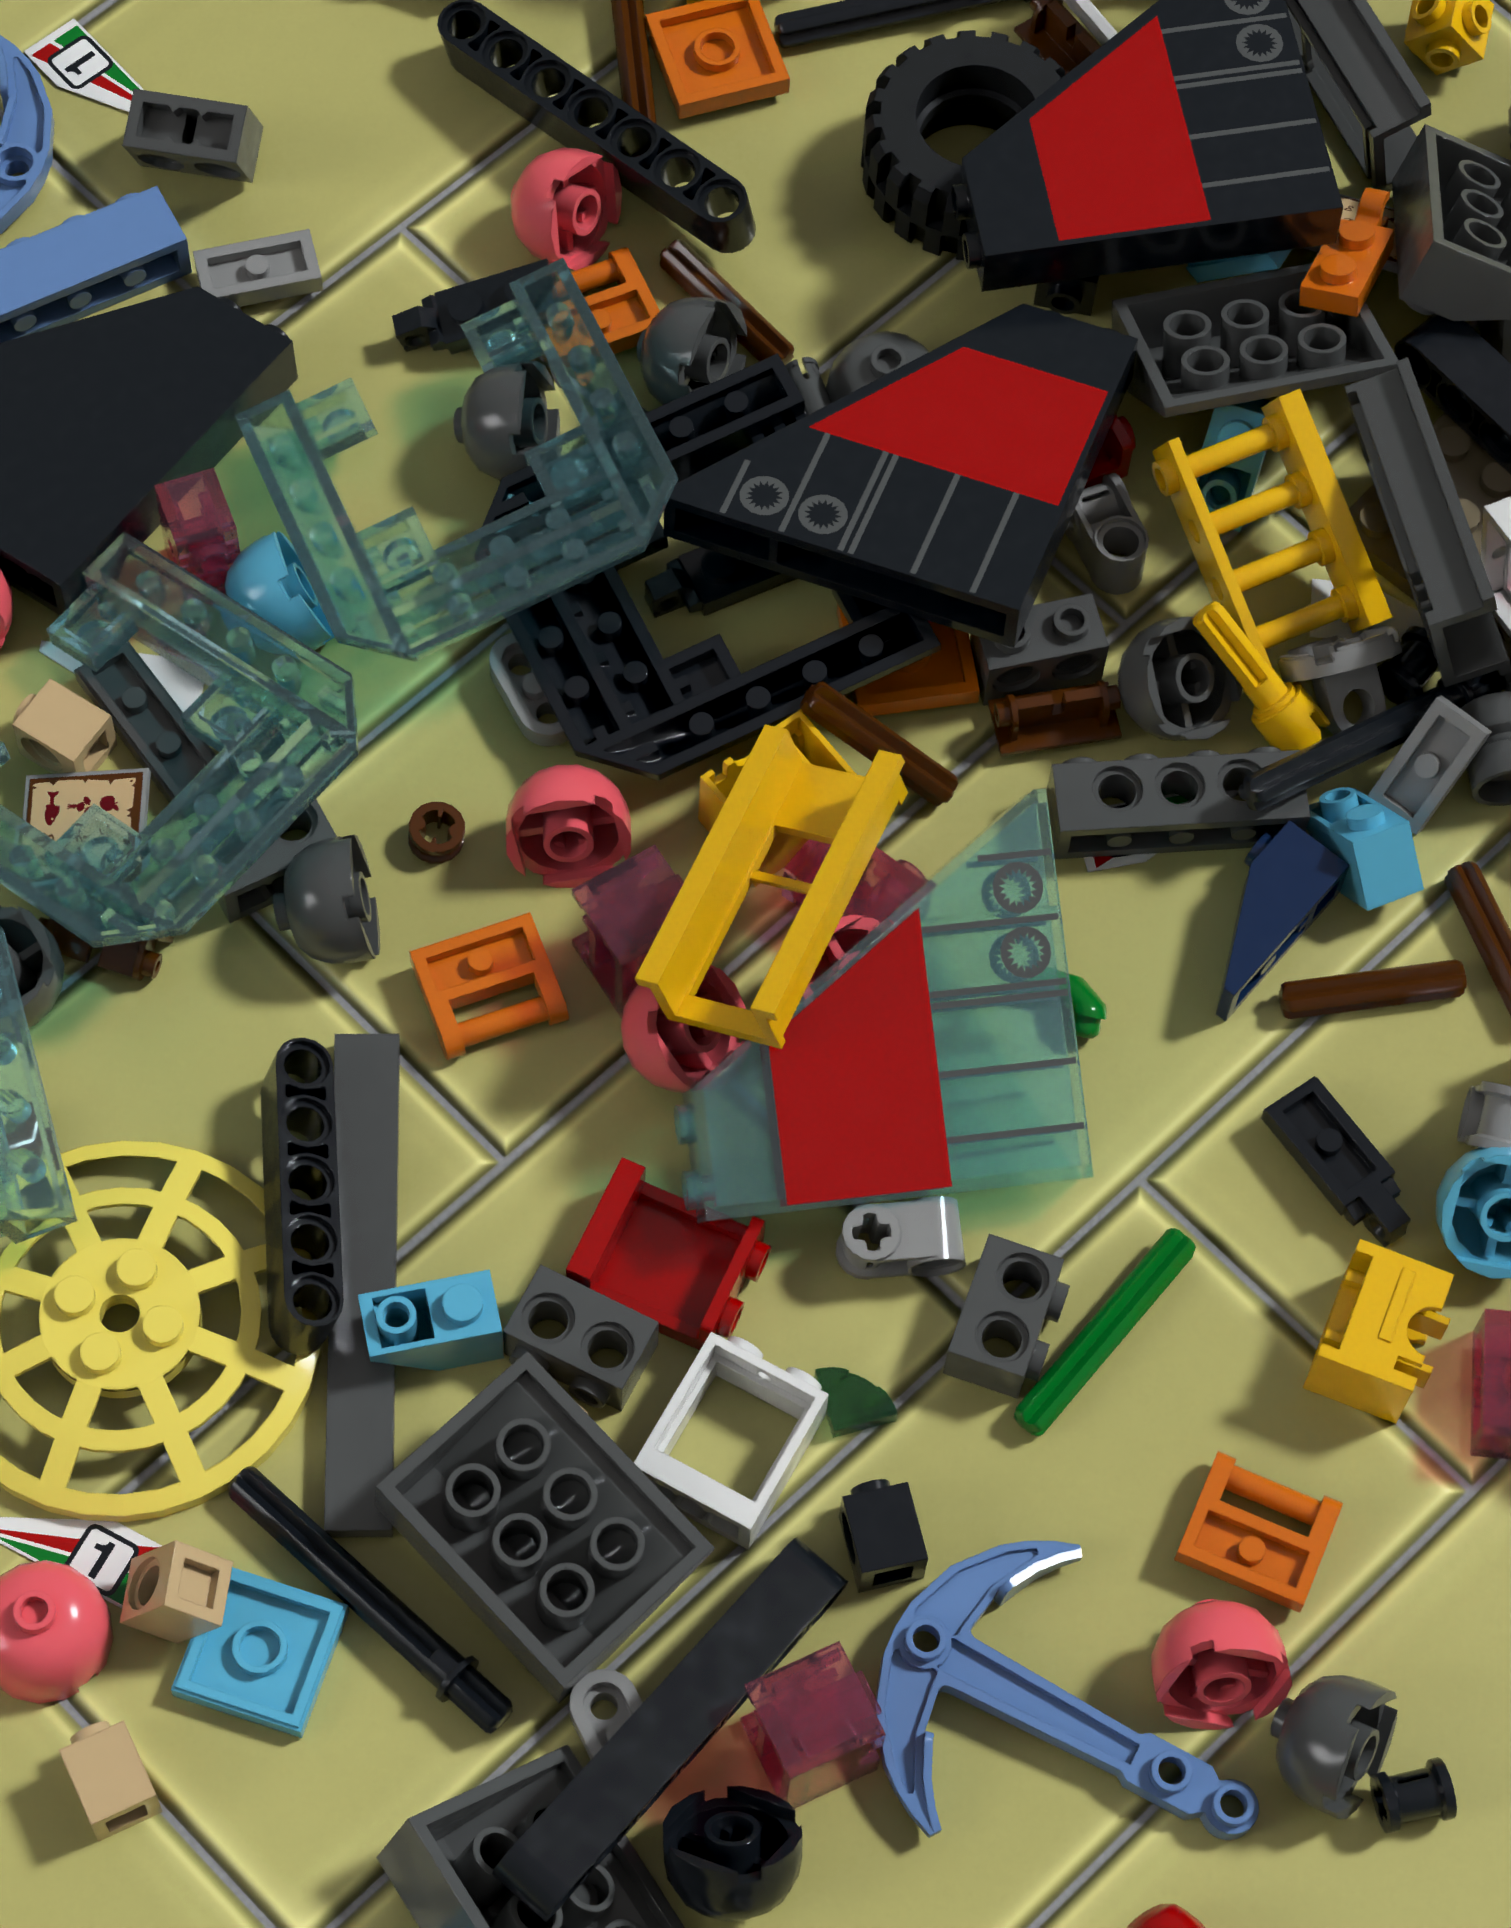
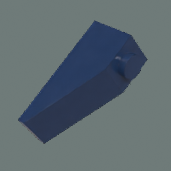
M1290 820L1275 837L1265 833L1255 843L1244 861L1250 868L1241 895L1216 1015L1225 1022L1340 893L1350 866Z

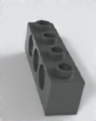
M1265 746L1255 748L1248 753L1219 754L1213 750H1199L1185 757L1158 758L1153 754L1142 753L1129 756L1124 760L1096 762V760L1089 757H1076L1066 760L1062 764H1052L1046 797L1054 859L1252 848L1265 833L1275 837L1289 820L1306 832L1310 820L1306 789L1261 811L1249 809L1246 801L1235 800L1226 793L1231 790L1239 791V787L1244 784V778L1247 775L1300 750L1281 751L1276 747ZM1178 794L1187 799L1189 803L1182 805L1174 804L1168 801L1164 795ZM1108 797L1118 798L1126 803L1127 806L1113 808L1106 805L1102 799Z

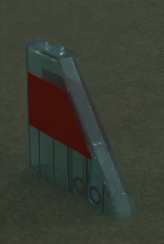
M1046 788L1034 789L1020 797L809 982L783 1035L786 1041L782 1049L743 1039L682 1093L684 1105H676L674 1107V1124L678 1144H688L691 1170L682 1171V1193L686 1210H696L697 1223L1073 1181L1093 1177Z

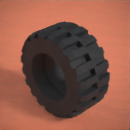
M976 30L957 32V38L946 39L944 34L924 40V48L921 50L915 45L897 56L896 66L891 64L885 67L877 78L876 89L870 92L866 105L861 167L863 168L862 181L866 195L874 199V210L887 224L894 220V232L907 242L912 243L914 239L923 242L924 251L938 256L941 255L942 251L957 254L956 260L965 261L962 236L963 233L968 232L965 219H955L951 199V185L960 183L962 165L951 162L937 154L925 142V139L939 130L956 125H978L998 130L1065 76V70L1055 60L1049 57L1044 61L1039 57L1040 50L1025 41H1022L1019 46L1008 42V35L992 32L991 38L976 36Z

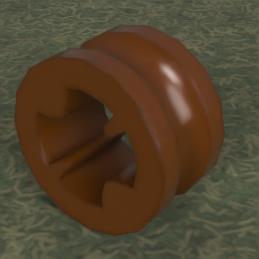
M429 802L421 805L413 812L409 821L408 844L416 857L430 864H442L452 860L460 853L464 844L465 821L461 813L454 806L444 802ZM437 822L438 829H440L442 823L448 825L447 842L436 844V837H433L431 842L424 839L426 825Z

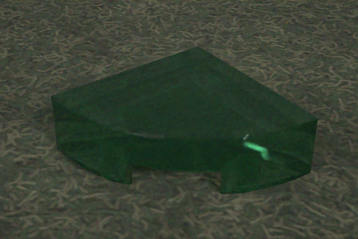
M827 1367L815 1369L814 1378L821 1384V1390L829 1394L826 1418L833 1438L897 1420L898 1413L895 1405L881 1387L875 1386L865 1378L849 1373V1370L844 1368Z

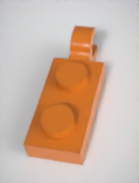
M1365 188L1358 205L1355 220L1341 219L1336 243L1321 246L1300 285L1299 306L1358 317L1393 250L1394 229L1387 228L1389 217L1383 216L1385 205L1390 198V191Z

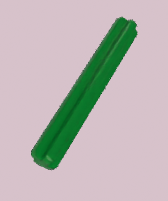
M1170 1228L1165 1231L1018 1404L1014 1413V1419L1022 1428L1037 1437L1045 1433L1191 1260L1196 1246L1188 1236H1185L1176 1228Z

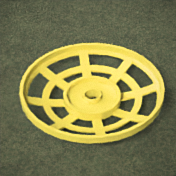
M116 1141L86 1145L48 1157L12 1176L0 1186V1207L18 1192L40 1180H43L55 1205L25 1226L0 1256V1319L5 1292L41 1302L39 1307L40 1335L4 1353L0 1330V1394L23 1421L41 1434L54 1439L40 1479L20 1470L0 1455V1487L11 1495L47 1512L81 1520L132 1522L166 1517L204 1504L227 1491L230 1482L244 1468L248 1466L258 1468L272 1455L293 1429L311 1395L321 1360L322 1346L311 1354L297 1355L294 1366L256 1350L260 1339L262 1309L259 1286L255 1275L267 1271L266 1244L243 1250L238 1240L217 1218L200 1206L187 1201L202 1171L222 1179L242 1193L265 1216L264 1189L231 1165L196 1150L161 1142ZM121 1157L157 1158L177 1162L161 1191L148 1188L118 1187L91 1191L79 1195L67 1170L86 1162ZM118 1206L152 1209L138 1239L118 1238L101 1241L88 1212L97 1209ZM180 1218L204 1233L221 1251L224 1257L187 1270L174 1255L163 1248L177 1219ZM62 1223L64 1224L76 1253L65 1260L51 1277L17 1267L21 1259L37 1241L53 1228ZM293 1248L298 1255L311 1260L309 1252L304 1249ZM235 1281L239 1289L241 1305L240 1327L236 1341L202 1328V1308L199 1299L200 1294ZM118 1304H129L140 1312L137 1323L131 1329L124 1332L110 1331L102 1324L105 1313L111 1307ZM302 1308V1316L304 1318L317 1320L312 1312ZM193 1354L225 1366L222 1374L210 1389L191 1406L179 1412L167 1383L185 1368ZM51 1360L57 1371L74 1385L62 1418L50 1413L35 1402L20 1386L16 1377ZM245 1376L282 1391L283 1393L274 1410L253 1436L226 1459L204 1470L189 1433L201 1427L226 1405L241 1386ZM142 1395L154 1424L145 1427L125 1430H105L89 1427L100 1396L107 1398H130ZM164 1445L179 1479L178 1483L160 1489L128 1494L86 1493L67 1488L80 1449L92 1452L127 1453L148 1450Z

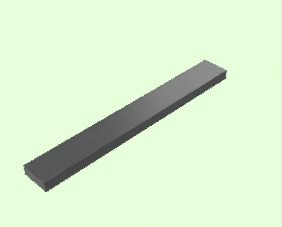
M335 1034L334 1095L344 1302L342 1312L328 1335L324 1531L332 1538L393 1537V1525L374 1506L375 1486L394 1470L396 1365L370 1361L358 1295L397 1287L399 1034Z

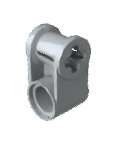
M1110 473L1103 476L1102 483L1083 489L1065 534L1074 544L1092 582L1097 588L1106 593L1118 595L1134 590L1142 581L1149 537L1147 530L1131 504L1128 491L1120 476L1116 473ZM1119 553L1124 554L1127 557H1117L1112 554Z
M1482 1081L1480 1085L1470 1086L1461 1114L1457 1136L1458 1142L1475 1148L1511 1147V1086Z
M931 1196L906 1202L857 1206L848 1213L842 1225V1232L836 1242L835 1254L839 1265L847 1274L858 1279L867 1280L906 1275L932 1277L954 1273L963 1269L966 1266L957 1199L946 1196ZM868 1233L871 1243L879 1244L877 1250H867L865 1240L858 1239L859 1234Z

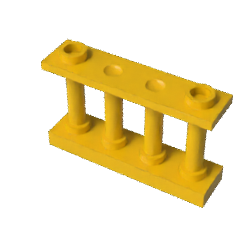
M1301 389L1282 395L1261 407L1265 418L1262 419V425L1189 455H1186L1179 437L1167 441L1152 451L1156 460L1152 463L1155 482L1164 496L1170 495L1212 601L1219 602L1226 609L1270 667L1272 665L1265 649L1340 619L1343 623L1349 624L1353 634L1393 617ZM1270 448L1275 453L1279 452L1288 473L1285 476L1284 483L1209 512L1196 478ZM1293 505L1297 509L1303 510L1311 530L1308 533L1307 540L1232 569L1219 535ZM1316 562L1320 566L1326 567L1334 587L1331 590L1330 597L1257 627L1255 626L1242 592Z

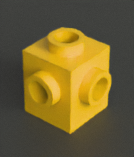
M1412 0L1404 43L1436 75L1483 60L1488 34L1491 29L1494 4L1490 0Z

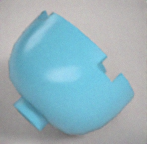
M274 531L267 536L261 537L239 553L227 571L225 591L230 605L221 611L229 630L239 642L249 638L259 650L279 658L298 657L325 645L326 642L337 637L338 633L334 618L323 593L316 595L307 578L312 575L311 571L293 544L280 531L277 533Z
M1479 1147L1465 1153L1447 1169L1436 1194V1222L1447 1248L1468 1270L1491 1279L1511 1278V1147Z

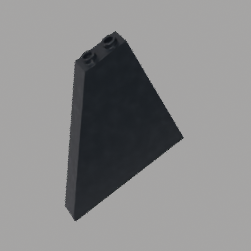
M197 286L1 342L0 567L10 585L70 621L298 379L293 341L290 340L288 335L275 325H264L243 313L240 307L232 300L225 297L217 298Z

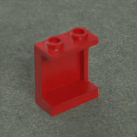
M622 1157L566 1268V1277L658 1321L659 1333L700 1350L711 1332L729 1338L733 1334L744 1308V1302L738 1300L737 1297L746 1278L757 1282L770 1255L771 1246L764 1243L766 1221L753 1216L749 1225L746 1226L645 1182L646 1167Z

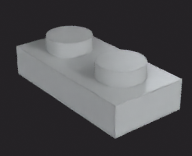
M310 229L193 251L200 288L217 298H228L239 307L323 291L322 276Z
M1442 695L1437 697L1367 796L1407 819L1410 823L1411 832L1417 835L1426 826L1492 731Z

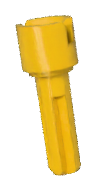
M1213 601L1199 610L1192 619L1193 625L1240 683L1245 694L1255 705L1252 710L1251 721L1269 745L1279 748L1281 751L1302 750L1321 740V730L1319 727L1329 726L1330 720L1303 685L1298 682H1284L1274 668L1268 665L1219 602Z

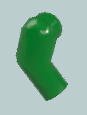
M1046 968L1039 975L1028 978V981L1066 978L1067 984L1052 985V990L1067 989L1068 995L1053 997L1054 1001L1051 1002L1062 1004L1070 1011V1017L1067 1022L1069 1033L1089 1039L1098 1036L1101 1030V1019H1107L1106 1004L1082 977Z

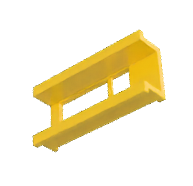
M764 725L635 976L639 986L651 989L668 1020L779 1049L783 1048L786 1041L783 1035L896 806H902L908 794L900 775L905 763L901 754L878 750L866 776L804 763L788 729ZM778 832L831 844L812 884L758 871ZM752 882L806 894L750 1007L751 1010L695 996Z

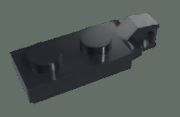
M548 259L435 292L434 295H429L421 300L422 306H416L392 316L396 338L406 352L431 345L433 351L448 349L451 355L562 322L564 319L553 268Z
M699 547L679 555L678 558L666 564V571L646 580L644 583V599L654 618L686 606L689 613L701 611L703 616H706L798 578Z
M1312 1077L1264 1109L1261 1117L1263 1122L1341 1216L1344 1215L1350 1224L1355 1226L1363 1221L1365 1227L1384 1247H1387L1406 1234V1229L1411 1219L1395 1200L1400 1195L1401 1190L1393 1179L1395 1175L1394 1169L1317 1077Z

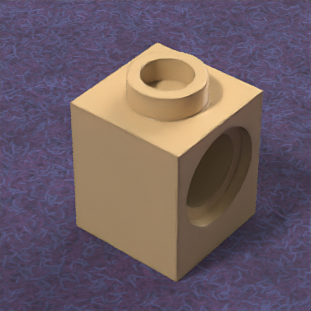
M51 678L37 695H28L21 702L14 715L12 725L20 754L52 774L97 771L118 745L112 716Z
M177 1540L132 1558L119 1623L176 1644L222 1627L233 1561Z
M124 1720L112 1726L107 1721L91 1724L76 1732L70 1738V1745L59 1749L98 1842L163 1812Z

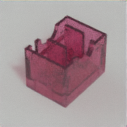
M656 845L645 849L572 889L573 898L586 913L582 916V921L587 927L586 932L572 939V945L621 1019L623 1008L631 992L638 985L635 976L684 883L679 874L675 875Z
M840 1641L744 1684V1689L755 1710L740 1717V1722L776 1796L789 1802L794 1809L878 1770L880 1757L876 1749L884 1745L886 1736L877 1718V1715L881 1714L882 1710L862 1670L855 1673Z

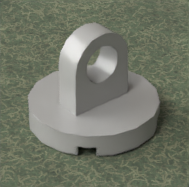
M1393 626L1364 629L1363 633H1359V637L1350 639L1333 636L1291 649L1287 651L1288 654L1280 656V659L1277 660L1284 682L1312 679L1318 706L1330 720V725L1326 728L1333 735L1386 711L1385 696L1376 663L1402 653L1403 649L1398 629H1394ZM1351 691H1355L1359 695L1363 707L1361 717L1354 724L1346 719L1343 712L1345 697Z

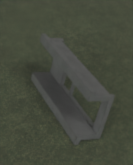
M1285 0L1310 86L1367 178L1372 177V188L1384 191L1391 190L1392 179L1417 138L1410 125L1431 115L1430 100L1367 0Z
M1408 358L1396 361L1397 369L1344 387L1361 450L1423 626L1426 629L1428 640L1431 643L1434 657L1437 660L1444 687L1496 670L1499 671L1500 676L1510 673L1509 657L1492 611L1498 610L1495 596Z

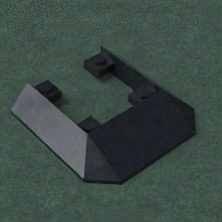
M778 353L507 475L500 482L473 547L472 554L572 750L578 757L661 780L759 735L765 724L776 726L800 710V703L811 685L825 682L842 695H845L941 650V643L928 620L832 590V594L848 621V625L742 674L720 633L663 659L617 570L669 547L667 536L663 535V527L652 507L664 502V496L669 487L807 416L805 401Z

